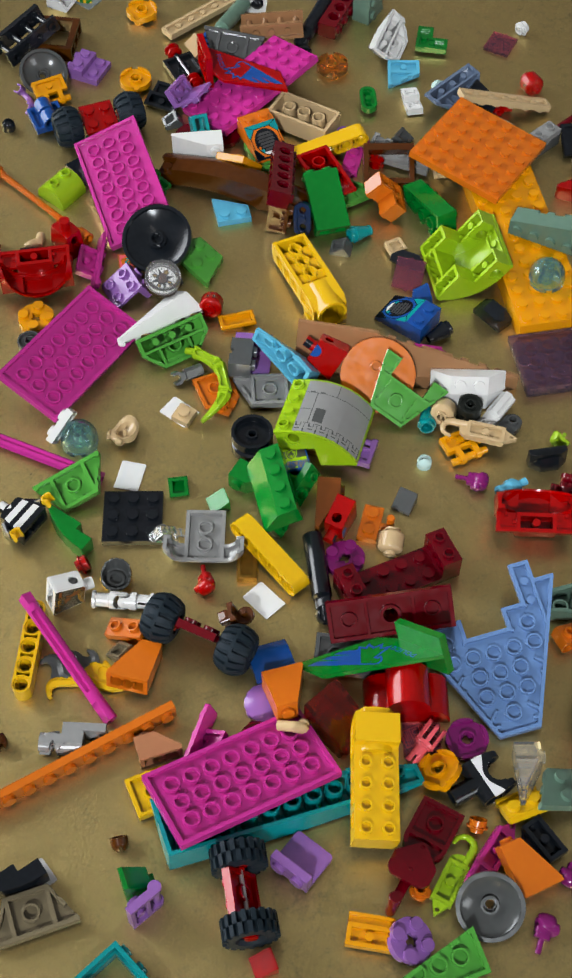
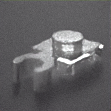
M165 524L156 526L154 531L148 535L150 542L163 543V535H172V539L176 542H179L178 537H185L182 528L176 529L175 526H167Z

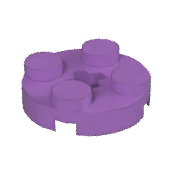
M406 916L395 921L390 926L387 946L396 961L409 964L407 966H416L429 958L435 948V943L430 929L420 917ZM407 935L413 938L414 946L406 943V940H408Z

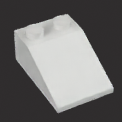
M222 130L171 133L173 153L217 159V152L224 153Z

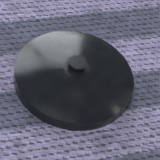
M164 204L149 205L135 212L127 221L122 233V246L125 255L135 267L143 272H146L151 266L156 264H167L173 268L178 267L187 258L193 241L192 230L185 216L177 209Z

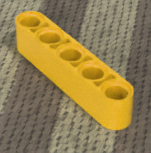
M354 124L294 146V152H297L296 155L327 145L335 156L352 148L363 146V143L368 142L369 137L361 124ZM296 158L295 168H303Z
M246 513L230 524L233 534L236 537L244 536V546L289 595H296L310 584L309 578L253 516Z
M37 600V602L39 603V605L48 617L45 604L42 601ZM27 612L11 682L14 695L19 701H27L33 696L45 638ZM31 648L34 649V650L31 651V652H27L28 649H31ZM31 667L29 670L23 671L24 668ZM22 686H27L23 690H18Z

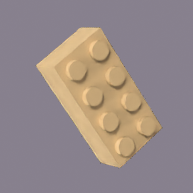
M281 92L268 108L275 118L279 130L307 141L335 132L340 127L341 112L289 92Z

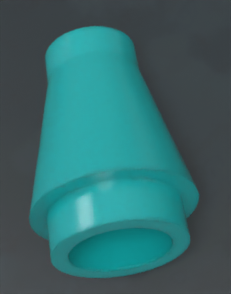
M370 225L350 226L346 230V237L353 243L373 234V229Z
M430 406L421 412L417 424L420 431L426 434L433 432L436 428V421L430 414Z

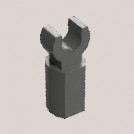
M201 363L182 369L181 372L173 371L170 374L173 377L179 376L178 381L173 382L174 385L179 386L183 384L184 380L189 381L205 373Z

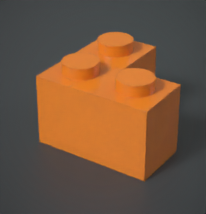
M380 171L364 182L366 196L378 203L379 215L383 219H387L392 223L407 211L401 186Z

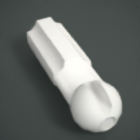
M502 391L477 421L496 425L512 407L516 399L510 392Z

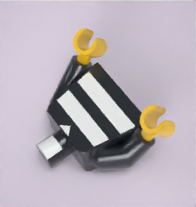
M47 492L38 499L17 497L11 504L1 501V530L5 539L13 540L15 543L19 541L24 545L48 519L45 507L50 508L52 506L50 502L55 501L53 495Z

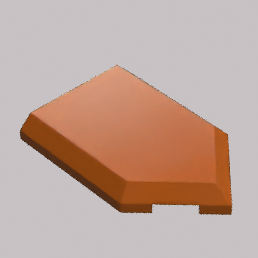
M214 372L192 379L200 400L207 410L211 408L217 398L219 382ZM229 377L232 387L231 399L217 412L228 417L240 398L231 377Z

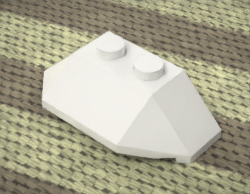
M392 9L377 28L368 48L382 59L400 60L408 43L405 18Z
M431 368L430 386L433 382H436L447 390V395L441 398L451 399L455 403L456 408L459 399L463 395L474 394L482 400V409H486L505 389L506 370Z

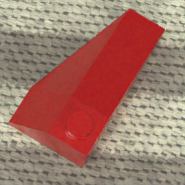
M327 145L296 155L297 160L306 171L310 169L315 171L321 170L327 166L331 168L337 167L343 195L357 191V188Z

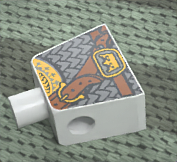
M76 570L47 577L46 601L53 615L83 603L85 591L95 588L94 581L91 576L82 579Z

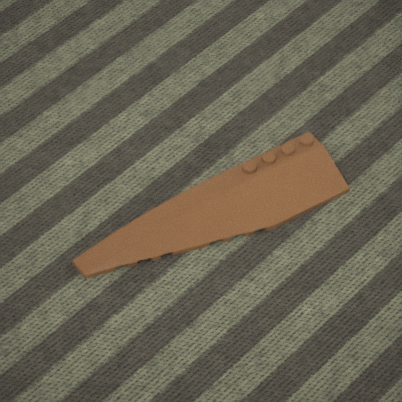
M299 319L296 351L306 358L311 351L303 346L308 336L318 341L322 334H326L350 345V349L358 342L372 337H385L398 342L409 352L415 365L416 378L413 388H430L431 368L492 370L486 364L479 363V365L470 363L469 359L463 357L457 359L453 357V354L425 345L418 347L412 341L402 342L396 340V336L390 334L386 337L380 335V331L306 319ZM341 362V364L339 365V367L336 369V371L334 372V374L340 376V369H341L342 362ZM506 371L504 390L516 389L519 375Z

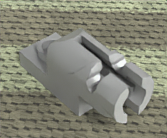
M63 722L61 733L60 731L40 732L38 740L39 754L51 755L55 749L57 756L67 755L84 746L86 740L94 741L107 734V724Z

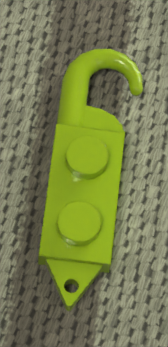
M459 834L452 841L453 844H456L460 840H466L470 844V848L466 856L454 854L449 857L430 896L433 917L447 909L451 910L459 888L463 884L465 876L478 853L477 841L469 834Z

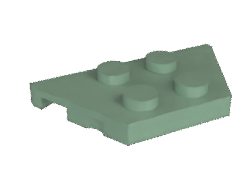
M546 768L542 775L543 785L540 788L541 801L538 804V810L572 811V769Z

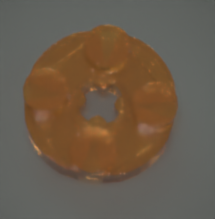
M333 52V55H328V53H324L318 58L317 73L332 81L338 80V77L345 75L348 71L347 58L343 54Z

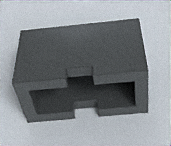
M232 337V353L229 354L228 376L251 378V372L255 371L256 360L253 359L257 358L258 347L254 346V341L250 338Z

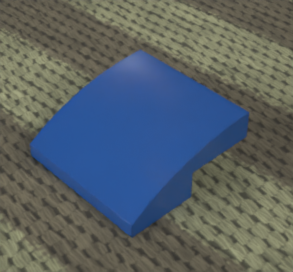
M282 639L258 646L256 655L250 665L257 684L262 683L261 672L295 663L286 640Z

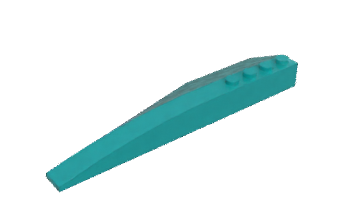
M417 763L399 765V795L423 785L425 780ZM345 768L342 771V777L182 851L151 798L150 803L169 870L209 859V849L213 848L215 844H220L223 840L229 841L230 838L238 839V837L244 836V838H247L248 836H253V839L259 837L260 840L263 839L264 842H268L349 815L350 768Z

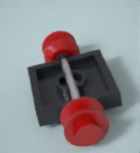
M177 43L167 45L164 52L168 59L163 60V66L173 81L180 75L185 74L192 88L203 84V79L200 77L203 74L198 60L190 51L182 54V50Z

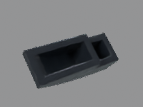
M38 858L19 871L12 864L0 872V899L41 886L50 880Z

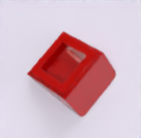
M271 947L248 958L255 978H268L279 973Z

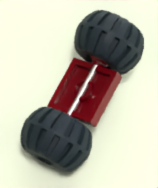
M156 593L147 602L139 623L140 632L146 639L166 644L175 638L181 628L216 643L213 662L224 674L240 676L247 672L259 645V637L252 628L239 623L230 624L220 636V631L207 625L201 628L202 623L186 617L184 620L185 605L180 598L172 593Z

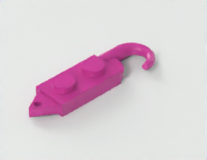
M361 146L346 151L342 168L351 179L357 177L361 165Z
M509 823L495 827L475 858L474 864L465 876L464 882L479 872L498 871L502 864L494 848L500 845V840L508 836H512L515 839L516 823L512 824L511 828Z

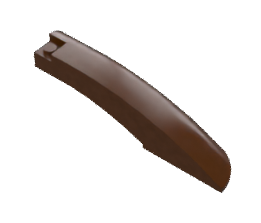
M165 153L162 156L164 162L159 171L161 176L171 185L208 190L255 207L256 210L268 211L269 205H266L269 173L245 165L209 157ZM295 185L293 191L294 198L291 205L295 207L300 201L309 203L306 189ZM301 207V208H300L301 211H303V212L306 211V209H305L304 207Z

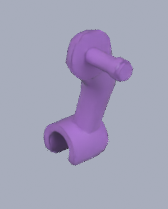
M17 83L20 89L18 91L14 90V92L27 101L26 104L29 105L27 109L34 107V100L26 92V88Z

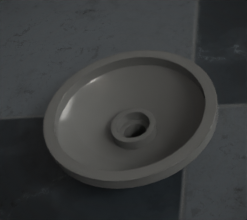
M43 48L32 50L20 62L19 76L21 82L32 93H34L31 88L32 82L60 73L65 83L67 81V66L62 57L52 50Z
M483 871L472 875L461 885L456 896L455 909L458 921L465 931L473 926L479 941L497 943L509 939L520 929L526 914V902L522 890L512 878L496 871ZM487 900L494 901L492 907L486 906L485 903Z

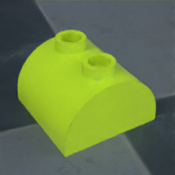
M62 168L38 189L39 197L62 211L86 193V187L82 179L69 168Z

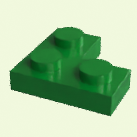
M419 26L415 51L446 55L448 39L433 38L434 27Z

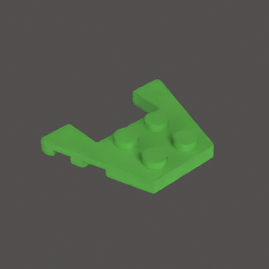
M387 349L370 406L401 428L441 397L447 395L448 391L436 382H433L423 397L415 393L391 375L402 358L390 349Z

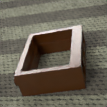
M55 16L61 27L58 31L69 32L66 45L42 43L36 49H49L60 55L64 61H73L82 32L80 18Z
M363 143V184L369 179V155H408L409 178L390 179L400 185L402 190L403 185L414 182V159L409 157V152L414 147V143Z

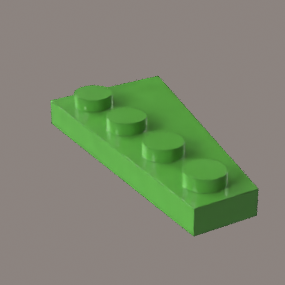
M472 926L403 978H479L492 971L475 929Z

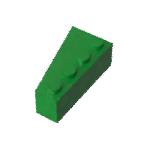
M419 179L403 185L404 201L414 214L418 213L420 222L428 226L430 235L441 225L456 230V209L438 195L428 184Z

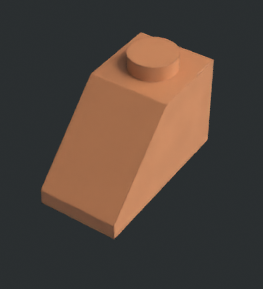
M155 731L142 732L133 737L141 769L183 757L181 743Z

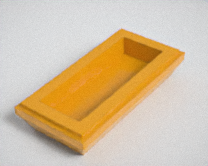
M253 309L218 316L222 331L257 324Z

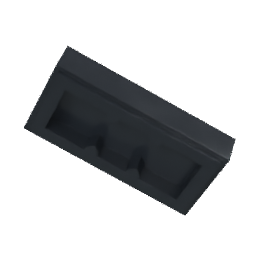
M572 123L560 124L563 158L572 157Z

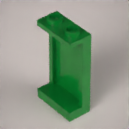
M327 166L321 170L315 171L310 169L305 171L301 179L305 184L308 201L312 208V218L315 226L313 230L314 236L346 232L351 225L337 167L331 168Z

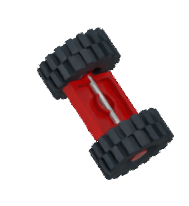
M243 836L238 837V839L230 838L229 841L223 840L220 844L213 845V848H210L208 851L211 874L216 879L220 878L222 880L226 897L225 905L228 914L219 921L223 948L225 947L228 950L255 949L254 947L260 948L265 944H272V941H277L281 937L277 911L270 907L266 909L261 907L256 875L260 874V871H265L269 866L264 840H260L259 837L253 839V836H248L247 838Z

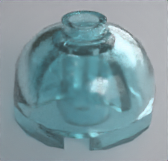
M540 258L530 268L529 283L539 292L546 293V291L551 290L552 293L556 292L564 284L565 269L562 263L555 258Z
M74 419L69 421L60 434L62 449L71 457H75V455L86 457L98 447V432L94 425L87 420Z

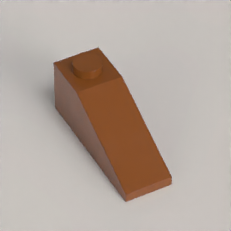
M318 477L315 531L320 533L325 528L324 521L337 494L339 493L343 496L345 494V486L341 485V478Z

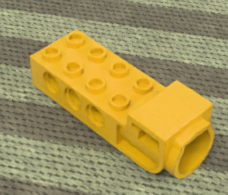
M305 233L272 243L273 260L303 305L304 315L307 320L338 324L347 319V302L344 292Z
M362 707L355 711L351 722L350 847L396 849L400 843V713H393L390 708Z

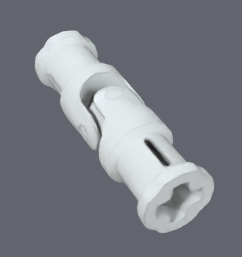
M93 590L91 607L94 609L96 607H109V609L136 611L137 609H144L155 593L144 595L137 592H131L130 594L119 591L103 593ZM119 596V599L116 603L115 597Z

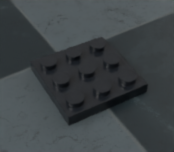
M105 491L102 546L162 545L164 492Z

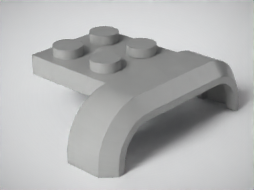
M187 510L185 543L174 541L172 535H163L162 548L169 558L178 562L230 563L243 555L244 536H237L235 542L225 544L226 510Z

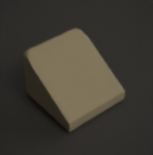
M119 640L106 655L116 662L133 645Z

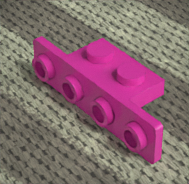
M103 232L100 236L96 249L81 244L78 251L74 274L91 280L90 286L94 289H99L102 281L99 278L104 269V266H102L106 256L104 250L108 244L106 232Z
M206 703L200 712L199 720L195 730L192 732L191 740L184 752V756L228 738L229 735L226 731L212 729L217 712L210 704Z

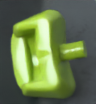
M559 431L553 432L550 443L554 447L570 445V442L565 439L567 436L565 432L563 434Z

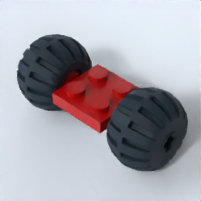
M124 91L118 94L113 100V107L109 99L80 106L78 110L71 106H61L51 114L52 127L57 143L65 148H74L75 143L85 139L84 128L87 136H91L134 115L141 130L145 127L147 118L142 98L133 91Z

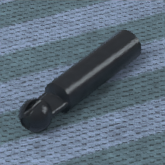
M318 0L303 24L304 38H294V45H309L310 40L318 30L320 18L332 0Z
M310 531L305 533L302 538L311 594L316 609L315 617L320 624L328 625L325 601H331L332 591L323 537L319 531Z

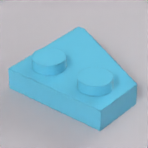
M419 60L387 61L388 89L419 77Z
M211 199L218 227L252 222V216L247 204Z

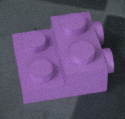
M83 48L80 52H75L73 61L67 63L69 78L94 86L99 85L111 68L110 61L97 58L96 52Z

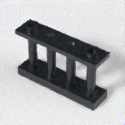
M33 4L0 32V55L3 52L6 53L5 56L12 67H15L28 52L38 48L61 28L55 16L51 15L45 19L38 5ZM41 23L36 29H33L34 26ZM29 33L24 39H21L22 36ZM16 42L17 44L12 49H10L9 47H11Z

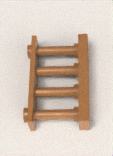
M298 9L241 14L240 32L265 37L264 41L269 40L274 35L281 39L304 38L303 11Z

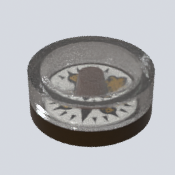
M160 259L151 262L147 266L144 285L150 294L159 298H167L178 291L181 272L176 264L169 260Z

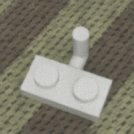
M72 408L63 409L58 415L59 420L56 422V425H52L49 428L46 440L51 444H57L65 431L70 429V424L78 412Z

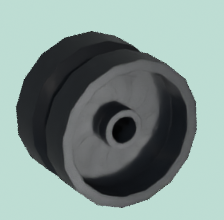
M250 414L238 418L233 423L231 442L232 452L235 457L250 462L260 449L273 445V427L269 420L260 415Z

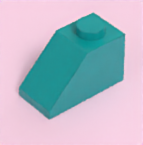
M207 113L188 117L191 132L210 130Z

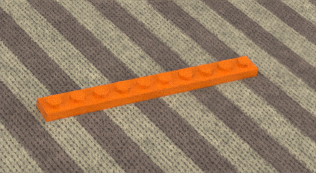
M172 700L0 789V809L13 805L24 796L34 794L37 789L44 785L53 784L63 775L74 773L77 768L84 764L93 763L101 755L112 753L120 745L133 742V737H136L138 734L152 732L158 725L171 722L177 716L176 707Z

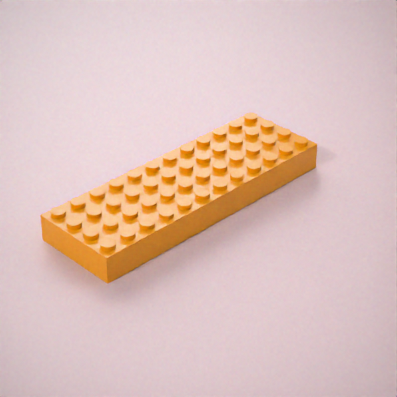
M531 166L525 170L496 205L462 186L472 215L478 209L495 215L513 263V267L497 281V285L507 312L512 319L511 323L517 340L571 333L572 268L567 255L508 233L510 220L518 207L540 210L541 213L545 214L549 212Z

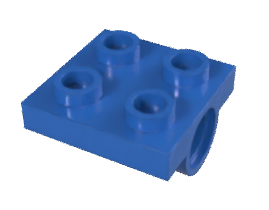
M40 97L35 100L34 107L26 109L37 135L53 131L51 114L60 107L57 100L50 102L48 98Z

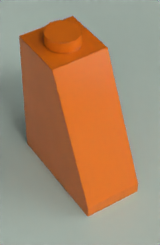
M144 639L140 640L107 669L106 686L148 695L162 659V643Z
M298 662L261 672L262 688L276 720H290L298 717L304 680L303 663Z
M508 836L500 840V845L494 848L506 875L518 884L525 899L564 880L563 875L521 837L513 839L512 836Z

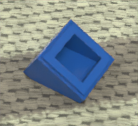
M425 283L413 289L412 298L424 299L433 303L429 284Z

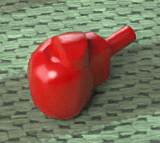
M201 565L198 584L193 589L196 594L199 593L202 596H206L215 590V581L211 573L206 571L205 565Z

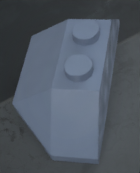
M468 63L430 89L424 96L436 106L449 110L460 99L457 94L459 87L469 88L476 79L480 81V72Z

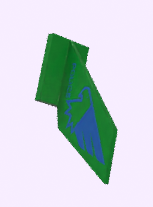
M402 618L394 622L398 638L376 637L302 662L304 671L322 679L415 663H422L447 675L453 672L454 668L444 633Z

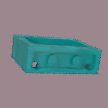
M114 941L74 978H95L115 958H118L134 978H148L146 975L148 971L140 961L135 963L131 959L132 953L124 944L120 946Z

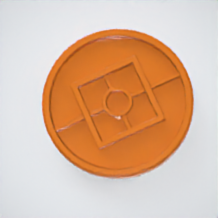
M385 337L367 338L355 344L344 358L340 369L341 385L358 393L370 403L387 349H390L402 358L391 375L411 390H413L416 378L415 365L409 352L398 342Z

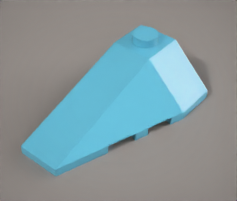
M260 327L255 330L252 340L291 384L294 379H318L320 372L308 362L305 356Z

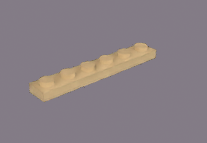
M211 0L162 27V33L170 40H173L228 10L236 0Z
M460 87L457 92L459 98L462 97L481 106H502L509 109L518 108L524 111L535 110L539 113L549 112L551 109V105L546 98Z

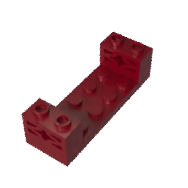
M443 527L425 535L424 547L360 572H357L353 563L334 569L333 588L339 599L431 587L459 576L462 557Z

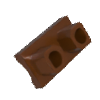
M232 601L226 603V610L217 613L220 624L225 626V628L230 624L237 623L247 625L255 617L250 607H242L238 610Z

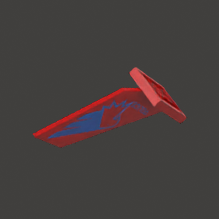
M203 33L196 34L198 63L205 83L211 82L212 84L209 88L214 87V75L223 83L288 92L280 71L208 48Z

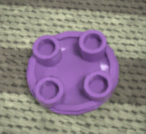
M262 684L251 688L244 698V708L247 716L250 719L262 722L275 717L263 691Z

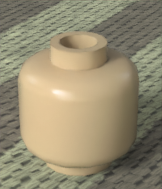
M449 398L437 400L430 411L436 424L440 425L444 419L454 418L457 412L456 405Z
M387 526L379 532L377 548L386 557H395V554L403 551L405 536L397 527Z

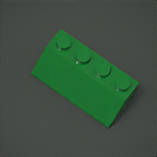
M276 443L260 449L247 465L262 523L265 531L268 533L301 521L303 516L286 458L279 444Z

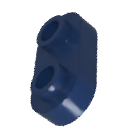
M305 201L298 202L293 210L294 232L297 235L305 233L307 236L312 229V208ZM304 207L306 211L303 212L300 208Z

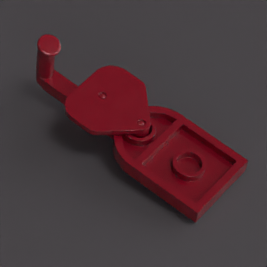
M424 795L404 833L403 847L395 849L388 862L389 872L394 877L400 879V882L395 891L389 893V900L385 909L387 917L395 915L410 885L417 889H425L430 885L436 873L435 864L442 861L465 817L463 814Z

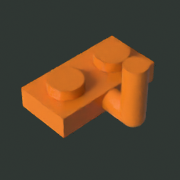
M365 504L356 540L376 545L379 530H384L387 526L394 527L395 516L390 514L387 516V522L381 523L385 508Z

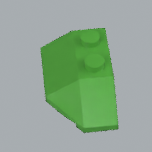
M200 312L138 339L135 343L143 359L166 369L191 358L192 355L184 353L185 348H194L196 345L201 347L208 332V327Z

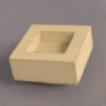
M400 237L384 242V248L390 257L392 253L408 250Z
M180 403L172 414L171 419L188 428L197 416V410Z

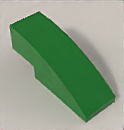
M52 505L48 510L58 536L77 556L85 555L87 557L94 549L92 538L83 533L82 525L79 521Z

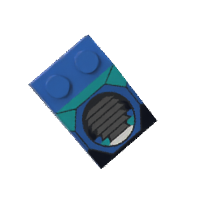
M395 295L375 316V320L410 340L421 343L425 339V335L431 332L439 323L441 308L428 300Z

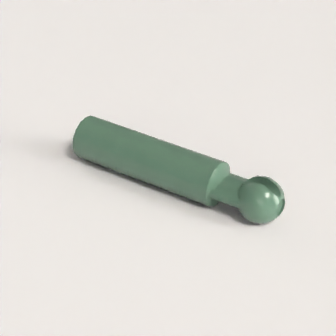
M236 0L216 22L215 27L231 30L241 19V14H245L250 9V1Z

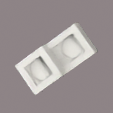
M417 88L401 89V97L407 116L423 114V106L420 102V94Z

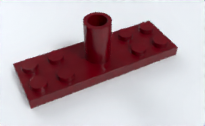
M450 584L325 601L331 644L397 635L394 622L399 618L432 630L456 626Z

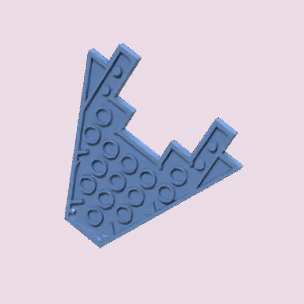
M528 560L507 565L519 603L501 608L500 611L506 628L468 639L461 620L456 621L455 627L433 629L446 635L454 671L449 675L440 673L499 740L541 729L554 575L550 573L534 578Z

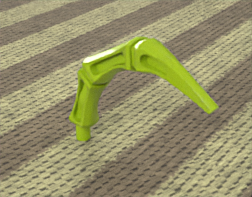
M196 345L194 348L186 347L184 353L192 355L194 360L208 365L217 375L219 382L217 398L201 419V422L204 424L231 399L232 387L226 363L220 357L214 356Z

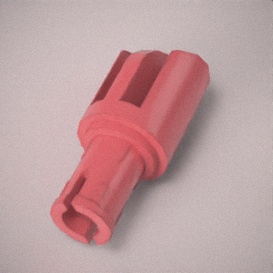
M430 718L415 737L416 745L405 757V760L409 763L415 756L411 764H418L426 752H433L448 731L443 729L433 744L429 743L440 728V725L436 724L424 739L422 737L433 722Z

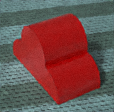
M422 663L386 668L385 673L370 675L362 682L363 707L390 708L393 713H400V723H427L430 718L433 720L432 723H450L447 679L437 673H428L427 666Z

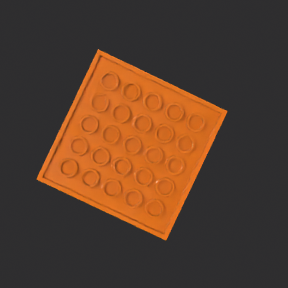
M460 97L410 150L409 157L496 205L545 149L547 143Z

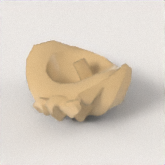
M132 415L124 416L113 429L108 430L106 440L112 439L115 445L118 446L134 441L139 431V423Z

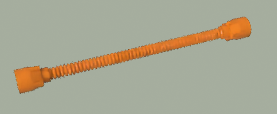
M0 165L1 179L5 180L57 221L63 217L7 175ZM77 227L81 232L84 245H89L93 241V234L83 227Z

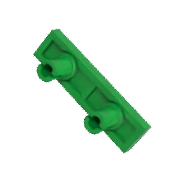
M309 462L304 464L298 476L290 473L300 507L320 475L315 466ZM289 525L271 532L275 537L282 538Z

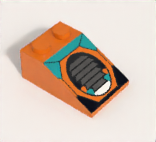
M268 108L237 118L238 134L257 163L261 164L270 161L275 140L284 142L275 118Z

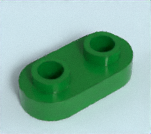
M369 86L362 87L359 91L361 110L367 114L374 113L377 110L376 91Z

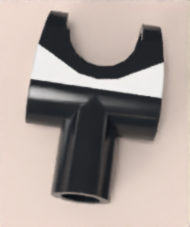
M495 751L478 755L462 765L461 773L465 779L447 791L448 798L455 807L476 796L482 805L487 807L495 803L496 799L504 797L516 786L517 782L513 777L500 780L493 778L489 774L488 768L499 758Z

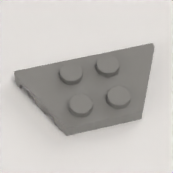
M282 373L251 374V378L233 377L234 384L252 409L283 407L292 385Z

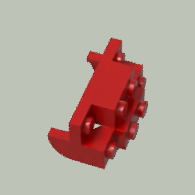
M69 244L0 252V285L3 294L16 293L25 297L39 298L51 295L63 287L75 286Z
M544 489L497 491L494 500L495 532L514 533V536L544 538H554L555 535H572V494Z

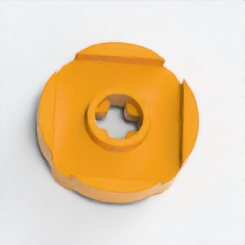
M132 0L129 2L128 8H126L127 17L135 25L140 26L143 23L157 19V5L152 0H149V2Z
M126 68L120 74V86L125 91H133L140 95L141 92L147 90L152 85L151 74L146 68Z
M35 301L18 311L19 326L24 332L35 331L39 333L55 318L52 308L42 301Z
M439 749L433 755H430V753L425 755L419 762L418 767L425 780L423 782L425 788L432 791L440 790L441 792H447L459 778L462 765L452 751ZM441 767H443V769L440 772L436 773V769H441Z

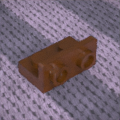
M288 204L287 210L269 206L265 230L285 235L286 229L291 227L292 218H289V216L293 215L294 206Z

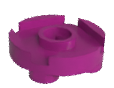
M351 539L338 541L329 546L326 550L329 573L334 575V569L350 563L354 564L357 572L362 571L365 564V553L362 548ZM342 557L349 558L348 563H345V561L340 560L342 559Z
M457 719L447 730L448 732L445 736L446 748L452 751L459 761L467 762L478 755L486 753L489 743L488 732L481 723L479 725L477 722H474V719ZM467 735L468 738H472L470 744L462 741L464 736Z

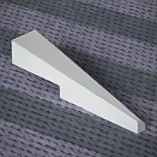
M177 291L174 295L164 298L117 339L118 346L124 347L126 343L133 339H141L143 334L157 332L183 318H189L193 313L201 312L202 314L203 310L187 291Z

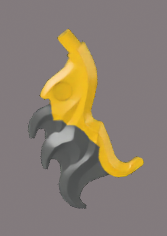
M87 649L89 657L82 656L79 652L71 650L100 691L111 693L124 691L106 686V671L111 665L106 660L100 664L99 656L94 650ZM49 654L41 659L40 665L48 664L52 669L51 679L46 684V694L49 700L53 698L52 691L55 688L79 687L57 655Z

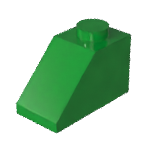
M242 458L238 460L228 474V484L236 491L243 493L254 492L247 469L249 462Z
M146 867L117 868L127 903L134 896L138 895L139 897L147 890L148 883L151 880H155L153 873L148 874Z

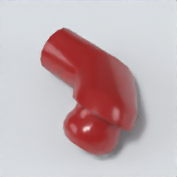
M500 106L496 107L492 114L502 117L504 113L512 112V109Z

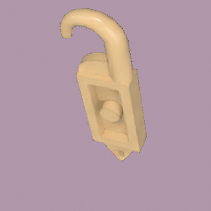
M447 418L440 424L441 433L448 437H451V434L445 430V427L453 425L459 427L460 435L466 440L498 447L514 443L517 440L505 427L478 421Z

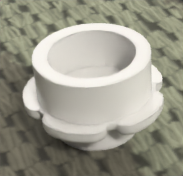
M525 21L516 23L515 32L518 35L526 36L529 31L528 24Z

